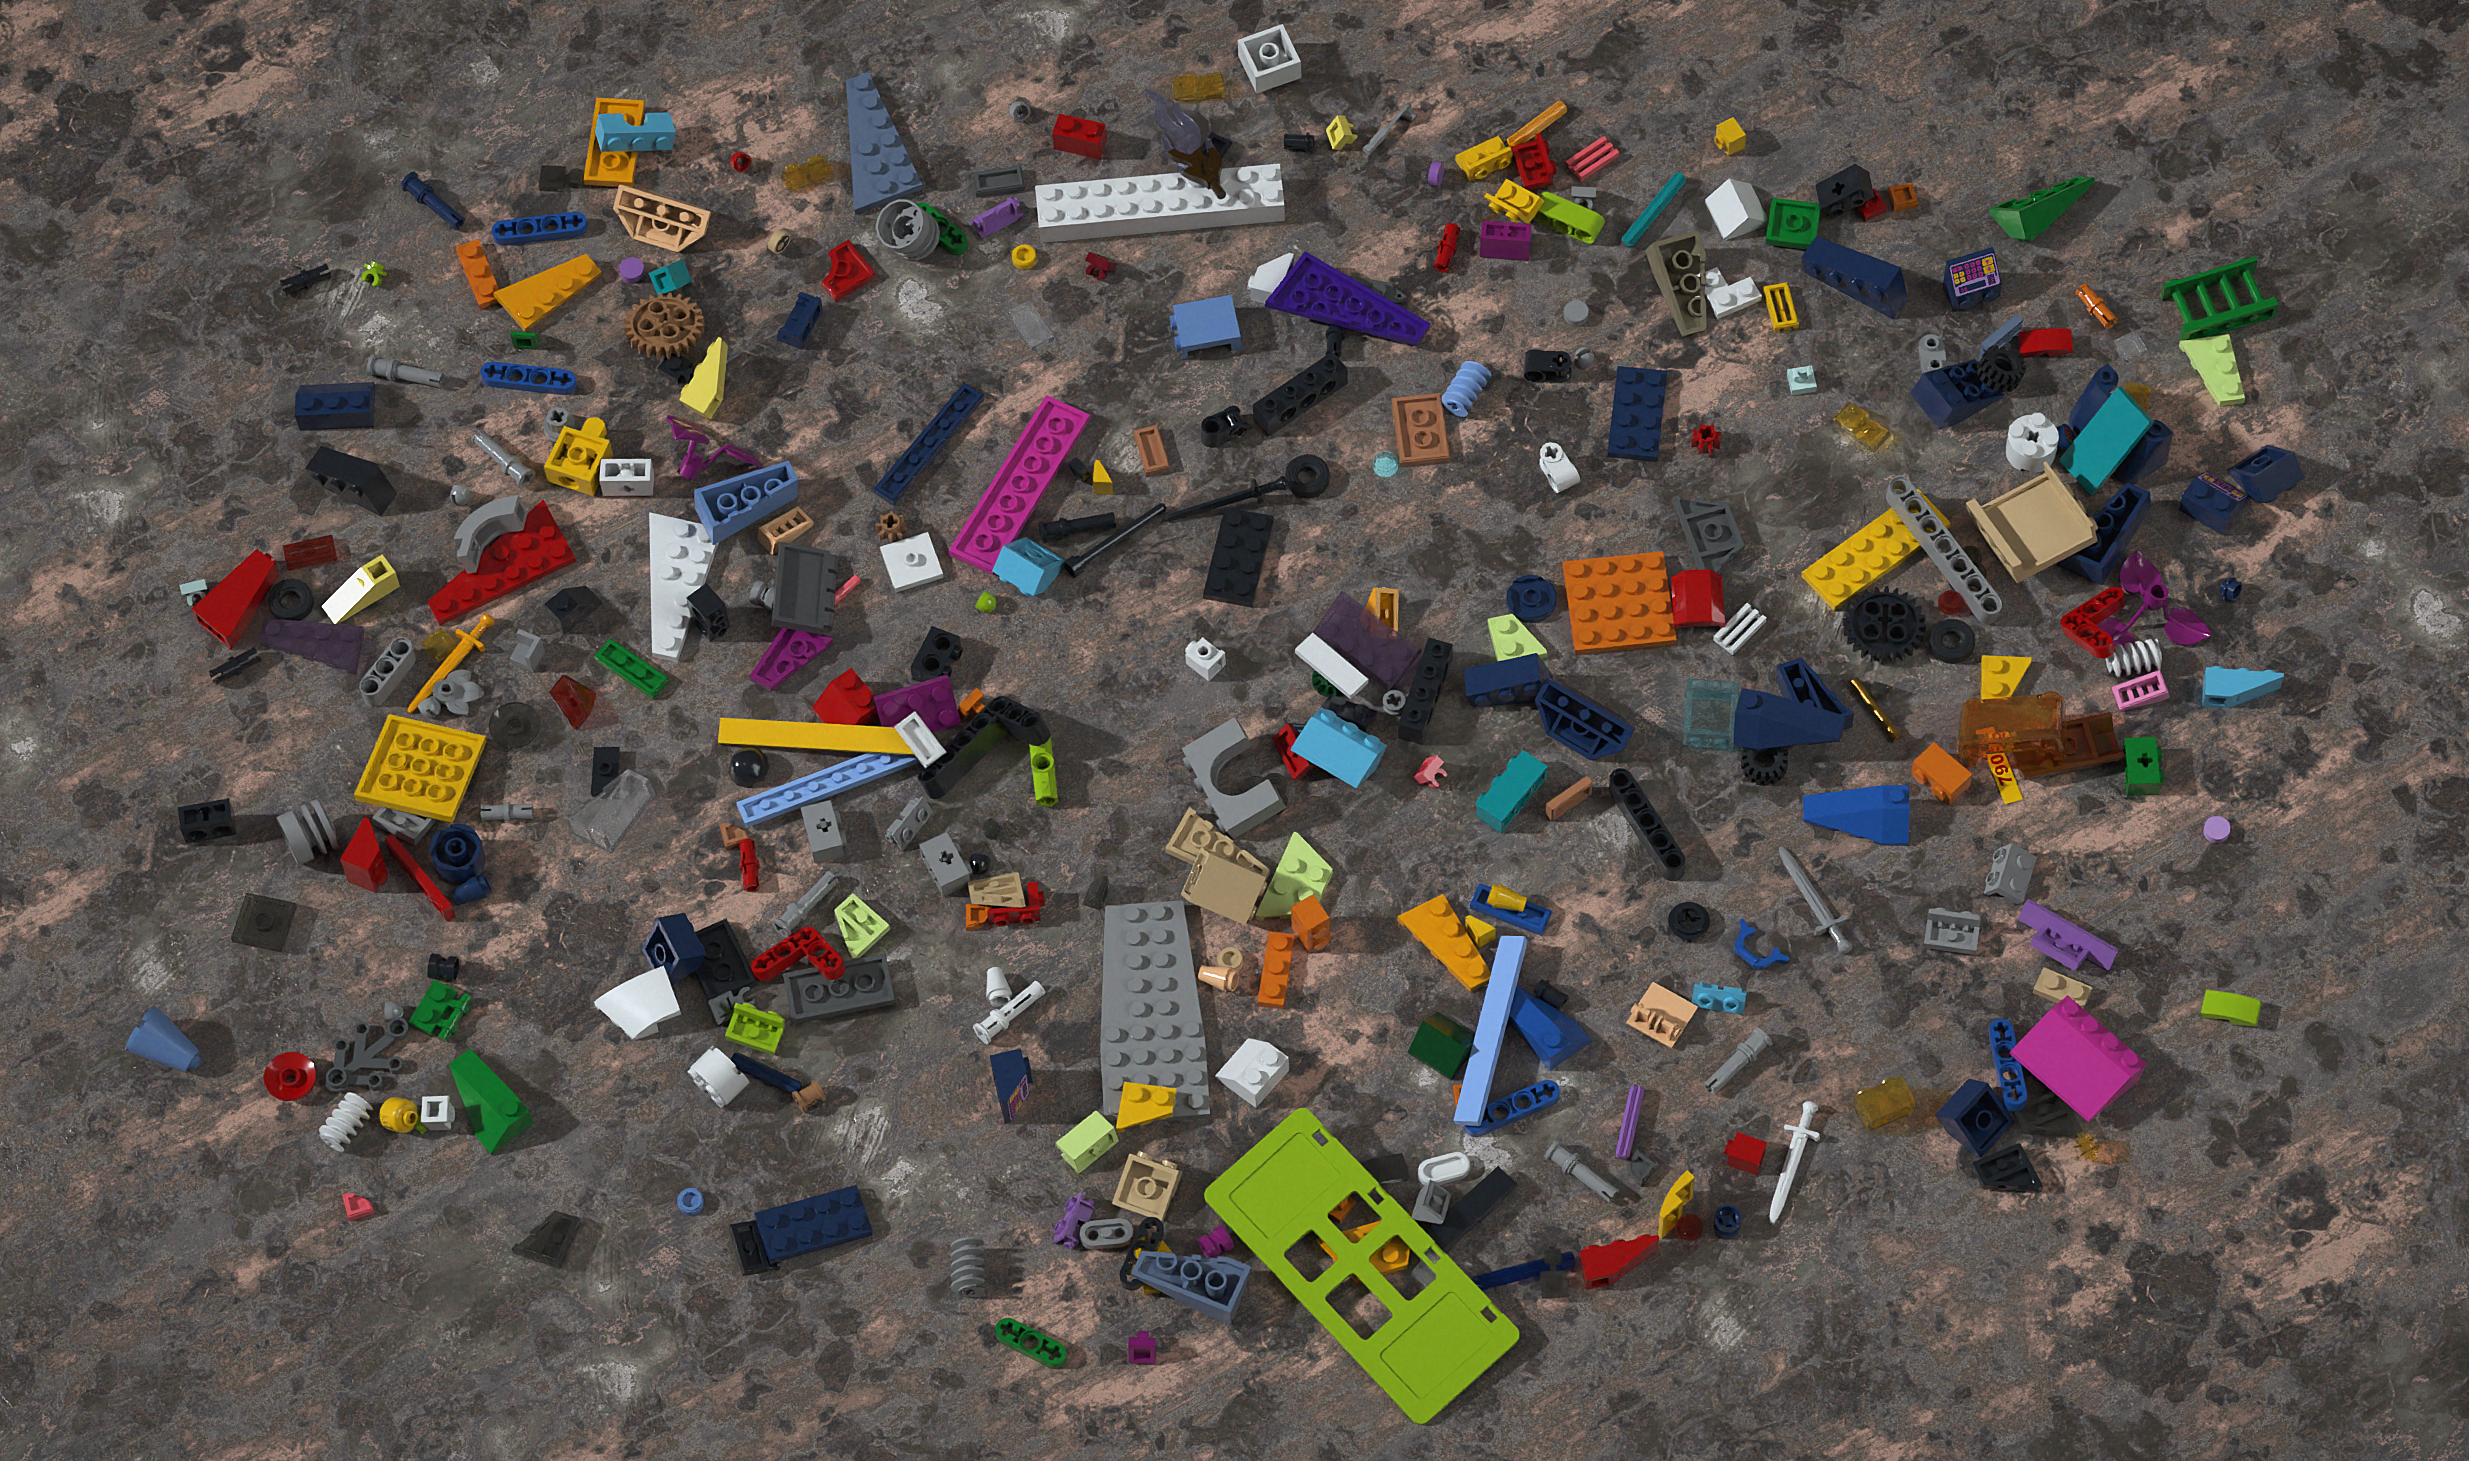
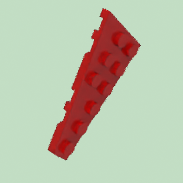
M544 500L527 513L523 531L504 533L481 554L476 573L467 574L464 569L428 601V606L439 626L576 562L572 550Z

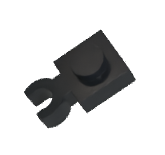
M672 353L670 359L666 357L657 370L659 374L676 384H679L682 379L686 381V384H689L694 377L695 368H692V361L681 355L677 357Z
M749 987L739 988L734 996L731 990H727L705 1001L715 1025H719L732 1018L735 1003L741 1005L742 1003L752 1005L755 1003L754 999L743 1000V994L750 990Z

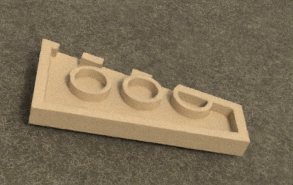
M1191 807L1188 808L1165 848L1166 853L1194 865L1201 847L1263 874L1266 879L1270 874L1269 868L1246 850H1241L1234 844L1233 840L1218 832L1214 825L1207 820L1204 821Z

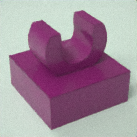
M1138 1331L1137 1337H1129V1363L1156 1364V1338H1148L1149 1331Z

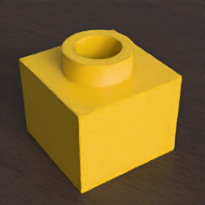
M1734 117L1716 125V136L1714 139L1718 148L1723 149L1730 156L1745 148L1746 134Z

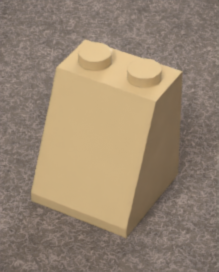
M1201 847L1181 895L1191 903L1246 925L1247 920L1251 921L1257 908L1254 904L1257 897L1263 895L1267 882H1264L1266 877L1263 874Z

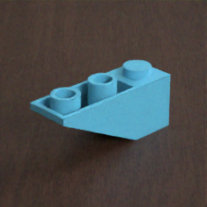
M2221 666L2206 667L2203 678L2202 706L2231 708L2281 689L2284 673H2277L2273 670L2262 672L2251 671L2247 668L2235 670L2225 669Z

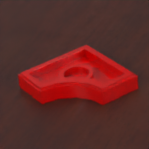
M848 239L828 252L832 268L828 276L821 283L836 303L875 279L876 273Z

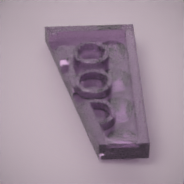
M263 618L259 642L261 646L290 655L292 653L303 656V659L312 662L316 660L325 663L328 667L334 669L338 667L347 670L350 674L356 675L365 630L363 626Z

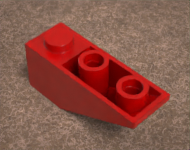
M1643 1234L1634 1240L1625 1241L1619 1239L1612 1241L1609 1245H1590L1580 1250L1579 1263L1586 1290L1613 1285L1658 1249L1659 1236Z

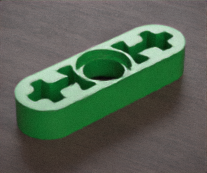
M916 203L932 215L938 225L946 227L945 231L939 235L938 244L952 255H961L967 251L968 240L962 230L927 203ZM952 239H953L955 242H959V241L961 240V244L959 245V244L956 243V244L953 245V244H952Z
M1003 1318L996 1324V1337L1001 1344L1050 1369H1059L1065 1365L1067 1354L1065 1347L1061 1343L1012 1318ZM1009 1327H1012L1013 1334L1019 1336L1018 1343H1016V1336L1010 1333L1004 1336L1002 1329L1007 1330ZM1033 1337L1039 1341L1038 1346L1031 1350L1025 1348L1023 1345L1024 1341L1027 1338ZM1056 1351H1059L1060 1358L1055 1357L1053 1360H1050L1048 1352L1054 1354Z

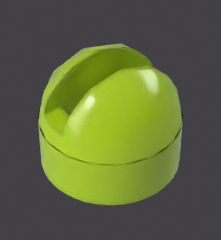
M985 590L978 599L975 608L985 613L992 612L997 604L996 598Z

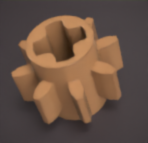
M893 511L884 516L880 515L881 523L875 524L876 531L879 532V540L885 539L890 544L897 540H903L902 532H907V525L903 523V515L897 516L893 514Z

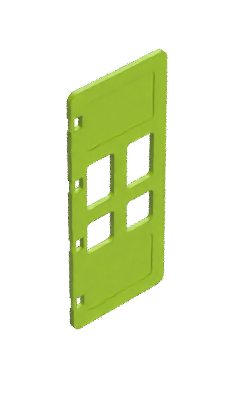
M1298 1108L1208 1186L1204 1192L1206 1203L1417 1425H1425L1430 1422L1519 1341L1518 1328L1306 1108ZM1318 1131L1328 1140L1324 1146H1321L1313 1138ZM1374 1189L1384 1199L1379 1205L1369 1196ZM1352 1193H1358L1382 1219L1376 1227L1357 1243L1350 1242L1328 1218V1215ZM1312 1231L1337 1255L1338 1260L1315 1281L1308 1282L1284 1257V1254L1308 1232ZM1395 1236L1400 1237L1436 1275L1435 1280L1410 1301L1406 1300L1369 1261L1377 1251ZM1430 1248L1440 1257L1435 1264L1425 1255ZM1351 1275H1355L1392 1313V1318L1367 1340L1362 1339L1326 1301V1297ZM1487 1307L1497 1317L1492 1323L1481 1314Z

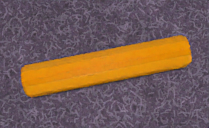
M1557 101L1507 138V145L1512 148V146L1528 142L1536 133H1540L1567 112V106L1562 101Z

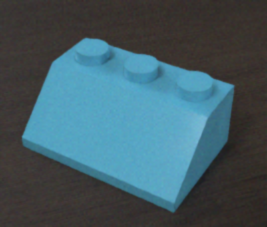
M1321 707L1311 716L1294 742L1291 751L1357 789L1377 769L1387 745L1380 742L1376 736L1368 735L1361 731L1355 724L1337 717L1333 711Z

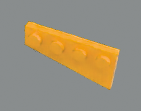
M584 254L494 292L493 296L522 330L526 332L600 277L602 271L587 254Z

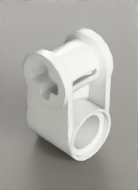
M1549 442L1542 446L1539 465L1556 493H1560L1580 482L1575 466L1569 461L1558 444Z

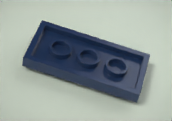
M1617 366L1607 457L1658 461L1667 371Z
M857 1185L754 1213L770 1264L869 1237L873 1233Z

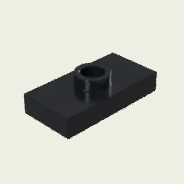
M594 747L591 783L592 797H618L620 747Z

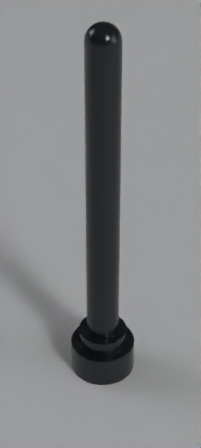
M1159 503L1082 556H1071L1066 559L1063 564L1069 575L1076 578L1082 574L1086 564L1164 513L1166 505Z

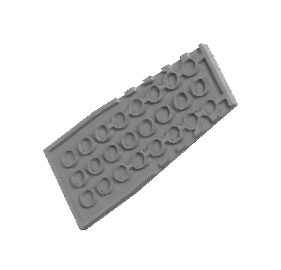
M1182 900L1107 905L1105 907L1100 1054L1104 1118L1111 1125L1117 1124L1124 1082L1176 1088L1177 1094L1173 1117L1152 1122L1210 1118L1205 1036Z

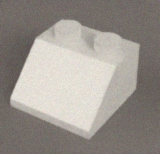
M1248 1038L1215 1075V1078L1257 1108L1289 1071V1057L1268 1042Z

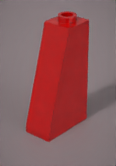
M256 549L192 608L195 620L230 650L235 647L278 577L275 559L270 554H263Z

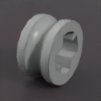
M1397 690L1387 692L1383 696V709L1386 714L1390 716L1402 714L1406 703L1404 694ZM1394 699L1395 702H1398V706L1394 707L1393 704H1390V700Z

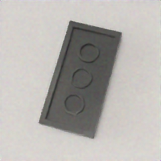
M886 953L844 961L846 971L843 976L836 980L826 979L815 967L784 973L783 977L792 1024L896 1004Z

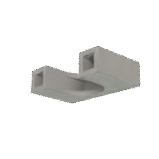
M1235 717L1182 748L1186 755L1183 758L1186 767L1190 772L1194 770L1197 776L1194 779L1196 786L1201 793L1205 791L1208 796L1205 800L1208 808L1212 813L1216 812L1219 817L1216 820L1218 827L1223 834L1227 832L1233 839L1287 808L1276 787L1269 779L1240 795L1229 796L1219 791L1217 780L1223 765L1253 746L1243 726Z

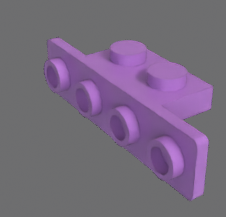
M2027 899L2018 919L2038 931L2032 938L2030 946L2074 971L2077 970L2085 959L2094 962L2106 970H2110L2119 951L2116 947L2030 899Z

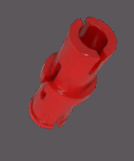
M1447 223L1443 237L1438 242V254L1433 268H1436L1438 272L1446 273L1449 271L1451 259L1457 251L1456 242L1461 230L1457 224Z
M753 839L739 841L741 854L739 869L743 874V889L746 892H755L760 889L758 878L760 863L756 857V843Z

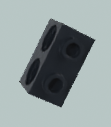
M707 583L686 597L692 623L710 642L716 637H722L727 632L730 624L725 603Z
M932 626L910 667L912 679L924 682L946 674L950 679L952 674L951 667L955 661H959L963 652L960 636ZM943 646L949 647L946 650H939ZM931 667H937V668H938V669L935 670V671H929V670H928V669L931 668Z
M229 798L178 807L180 830L186 843L237 835L235 813Z

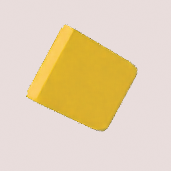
M1096 460L1093 473L1095 494L1113 495L1112 481L1100 460Z
M1466 916L1465 929L1477 947L1481 948L1496 938L1495 927L1473 916Z

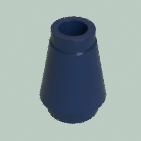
M482 874L480 876L474 875L452 891L451 894L455 903L459 906L487 898V895L492 893L486 877Z

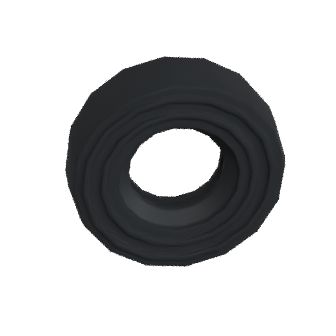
M1304 454L1297 456L1286 467L1285 477L1289 482L1288 489L1300 498L1319 496L1329 485L1330 472L1327 464L1322 458L1315 455ZM1304 469H1311L1316 472L1317 478L1314 482L1305 484L1298 479V474Z
M292 578L282 580L270 590L268 596L269 609L274 617L282 622H299L305 619L313 609V593L309 586L301 580ZM294 593L300 596V603L294 608H285L281 603L283 597L287 594Z
M1946 619L1933 627L1929 636V647L1932 654L1938 660L1949 664H1957L1965 661L1972 654L1975 647V635L1971 627L1965 622L1958 619ZM1947 634H1956L1961 638L1962 644L1958 648L1950 649L1943 644L1942 639Z

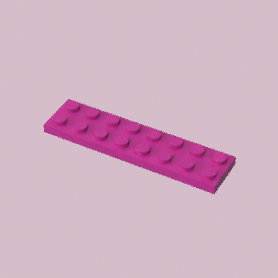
M1046 395L949 549V556L994 576L995 573L992 570L1003 545L1014 542L1089 423L1090 414Z

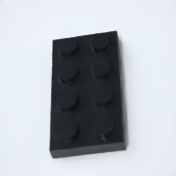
M1224 508L1203 592V599L1253 608L1274 524V516Z

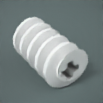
M2147 639L2144 644L2141 641H2136L2134 646L2129 642L2125 644L2124 648L2121 644H2117L2114 654L2106 658L2109 673L2114 671L2117 677H2120L2121 669L2125 670L2127 676L2130 675L2131 667H2134L2137 674H2139L2143 665L2147 672L2151 671V664H2154L2156 669L2160 670L2162 662L2160 645L2157 639H2155V642Z
M351 1092L344 1096L346 1101H340L338 1104L339 1109L333 1110V1117L326 1119V1125H322L319 1128L321 1139L327 1145L342 1153L344 1148L340 1143L350 1144L351 1141L346 1135L356 1136L357 1132L353 1126L362 1128L364 1125L359 1120L360 1117L368 1120L370 1116L366 1110L373 1111L369 1103Z

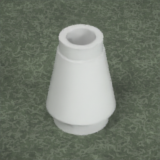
M992 967L987 971L986 999L993 1007H1003L1011 1001L1012 992L1000 967Z

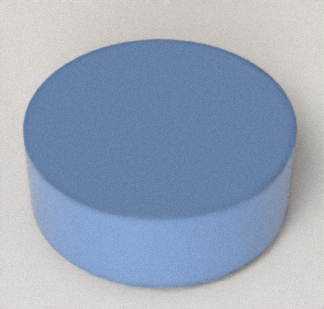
M696 1188L684 1189L677 1198L679 1210L687 1216L699 1214L705 1205L703 1194Z

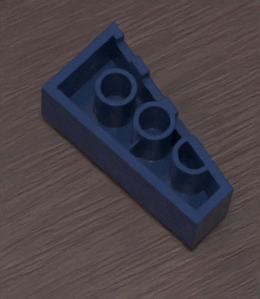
M2126 483L2105 503V507L2098 514L2095 513L2092 516L2098 527V530L2095 531L2098 541L2057 562V566L2103 585L2151 509L2150 492Z

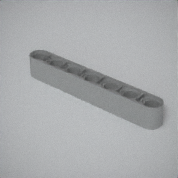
M1894 477L1890 481L1886 492V500L1976 618L1984 624L1994 623L2002 608L2000 597L1913 484L1906 477ZM1894 489H1900L1904 494H1897L1894 492ZM1914 508V509H1916L1919 513H1917V514L1911 513L1908 509ZM1923 528H1930L1934 533H1927ZM1944 547V548H1946L1949 552H1947V553L1941 552L1938 548ZM1953 567H1960L1964 572H1957ZM1974 586L1977 589H1979V591L1973 592L1968 587ZM1984 606H1990L1994 611L1989 612L1984 609Z

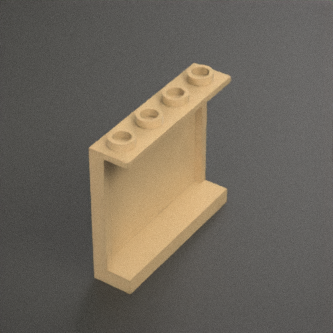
M2046 461L2043 462L2045 473L1983 506H1980L1975 498L1966 503L1971 521L2016 583L2098 541L2095 532L2098 530L2095 520L2092 516H2086V511L2081 501L2074 500V494L2069 485H2063L2058 470L2056 468L2051 469Z

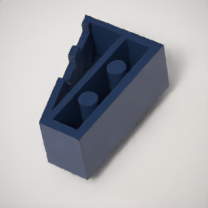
M1537 653L1464 669L1466 697L1474 707L1536 703L1535 698L1547 677L1553 679L1552 673Z
M1801 657L1777 665L1776 681L1784 698L1844 715L1846 720L1843 730L1852 728L1854 713L1838 700V696L1822 683V679Z

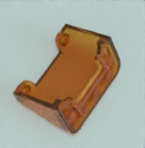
M2049 691L2039 695L1982 700L1970 698L1961 705L1958 752L1965 768L1977 767V760L1981 757L1983 761L1988 760V754L2038 750L2039 756L2045 755L2046 751L2054 755V760L2067 759L2066 703L2064 698L2057 692Z

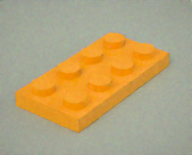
M596 98L583 179L585 185L619 187V184L633 187L638 151L601 152L595 130L598 114L622 113L624 120L628 124L642 126L645 112L644 100Z

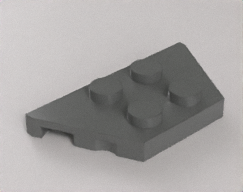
M1673 496V505L1698 570L1710 569L1718 573L1744 550V542L1727 502H1709L1696 498V501L1682 500L1681 496Z

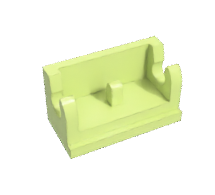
M1095 1110L1058 1140L1056 1145L1063 1152L1061 1156L1079 1174L1118 1143L1119 1140L1115 1128Z

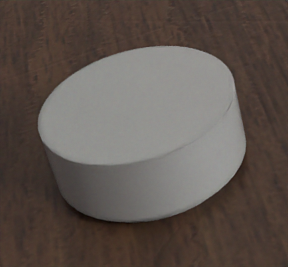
M1579 300L1568 302L1564 307L1565 321L1572 326L1584 324L1588 319L1589 310L1587 305Z

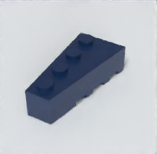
M1817 236L1801 257L1804 272L1807 275L1891 319L1895 318L1908 299L1902 270L1899 266Z

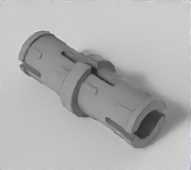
M504 802V805H481V821L504 820L507 823L511 822V820L534 819V814H532L534 813L533 803L510 804V802Z

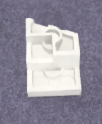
M664 966L639 975L610 990L594 1001L596 1008L605 1013L616 1026L621 1027L633 1040L659 1032L656 1023L681 1015Z

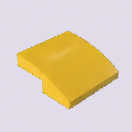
M1688 1170L1674 1183L1663 1202L1658 1228V1236L1661 1239L1681 1222L1682 1207L1693 1198L1695 1177Z

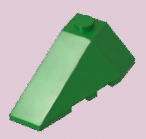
M468 1049L449 1063L475 1137L491 1155L533 1124L530 1111L471 1049Z

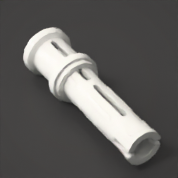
M1034 981L1000 1010H992L990 1016L984 1021L973 1025L977 1036L984 1043L989 1044L994 1035L1001 1030L1005 1031L1012 1019L1045 994L1044 988L1040 983ZM1025 997H1028V999L1025 1000L1022 1004H1020L1017 1008H1013Z

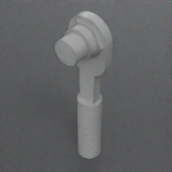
M1408 102L1385 128L1382 127L1363 147V151L1367 155H1370L1389 135L1388 130L1401 117L1407 118L1411 122L1414 120L1417 113L1411 108V103Z

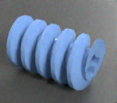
M1465 361L1462 363L1460 370L1456 373V377L1452 379L1451 385L1447 387L1446 392L1442 396L1444 406L1456 416H1467V410L1472 409V402L1477 401V395L1482 393L1481 387H1485L1487 385L1486 380L1492 376L1491 372L1477 362Z

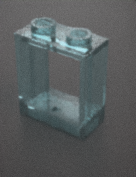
M1687 678L1682 745H1688L1693 748L1706 746L1719 750L1734 749V723L1739 682ZM1692 700L1730 702L1729 731L1690 728Z

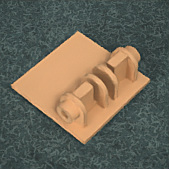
M1652 982L1640 1002L1633 1005L1630 1011L1632 1014L1626 1024L1672 1049L1698 1009V1006Z

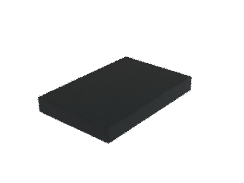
M727 918L695 932L700 943L705 948L706 956L699 968L694 971V974L707 1000L727 990H731L734 996L741 987L752 989L758 986L757 980Z

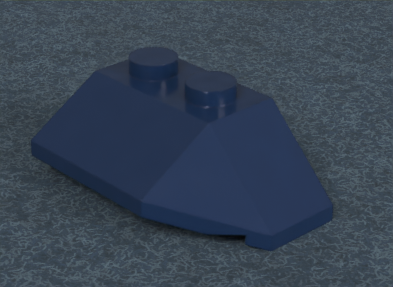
M1547 677L1535 698L1546 734L1589 760L1624 751L1636 730L1616 712L1582 692Z

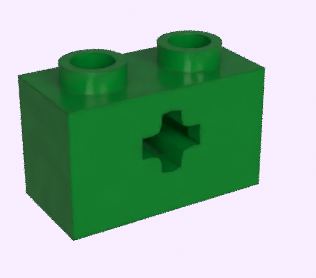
M2156 737L2125 738L2122 751L2125 755L2123 763L2127 796L2158 795L2160 785H2164V770L2159 769L2158 762L2162 761L2161 746H2157Z

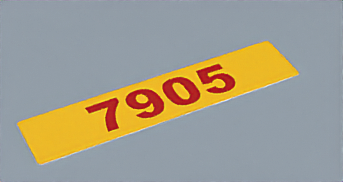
M1989 726L1976 730L2004 804L2023 800L1995 727Z

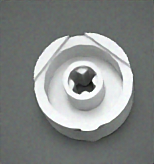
M2033 413L2032 415H2025L2016 419L2009 427L2006 443V457L2010 464L2020 471L2021 469L2028 470L2029 473L2044 471L2043 462L2045 461L2051 466L2056 456L2059 440L2057 428L2041 413Z
M713 1045L687 1071L694 1079V1083L703 1092L707 1091L720 1108L728 1105L750 1083L743 1073L738 1074V1070L735 1068L736 1065Z

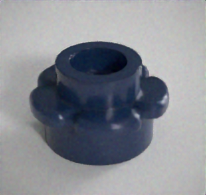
M2231 577L2228 580L2225 579L2220 587V593L2225 601H2228V599L2236 601L2242 591V583L2237 581L2235 577Z

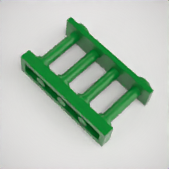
M2256 256L2248 259L2241 258L2235 263L2182 279H2171L2163 284L2161 292L2162 301L2173 298L2185 323L2182 324L2179 338L2181 341L2212 337L2276 318L2279 306L2276 298H2263L2252 275L2256 271L2258 262ZM2243 277L2254 303L2245 306L2240 305L2229 281ZM2220 284L2231 310L2222 313L2217 312L2207 292V287ZM2196 291L2208 317L2199 320L2194 319L2183 295Z

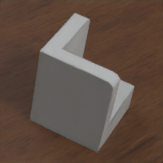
M519 629L517 632L519 643L510 657V663L534 672L545 653L542 640L538 636Z

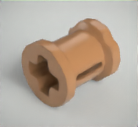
M816 1080L811 1081V1085L805 1089L792 1093L796 1104L803 1113L807 1111L808 1107L818 1101L824 1102L827 1100Z

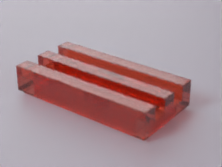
M332 535L283 545L288 571L338 560ZM328 544H329V546H327V547H322V548L314 549V547H319V546H323V545H328ZM304 550V552L290 555L292 552Z

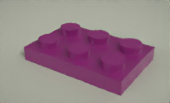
M947 674L874 697L882 727H895L913 712L918 714L931 733L961 724Z

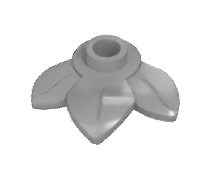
M455 670L451 672L446 679L436 682L432 691L433 696H435L439 703L446 704L448 710L457 715H468V703L482 698L484 692L478 684L470 681L471 672L468 670ZM442 689H447L450 692H444Z

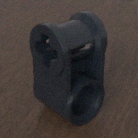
M1529 350L1525 354L1524 378L1530 382H1566L1572 375L1570 367L1571 357L1565 351Z
M1230 406L1219 413L1203 419L1201 423V441L1205 446L1215 448L1244 436L1250 430V426L1242 419L1239 407Z

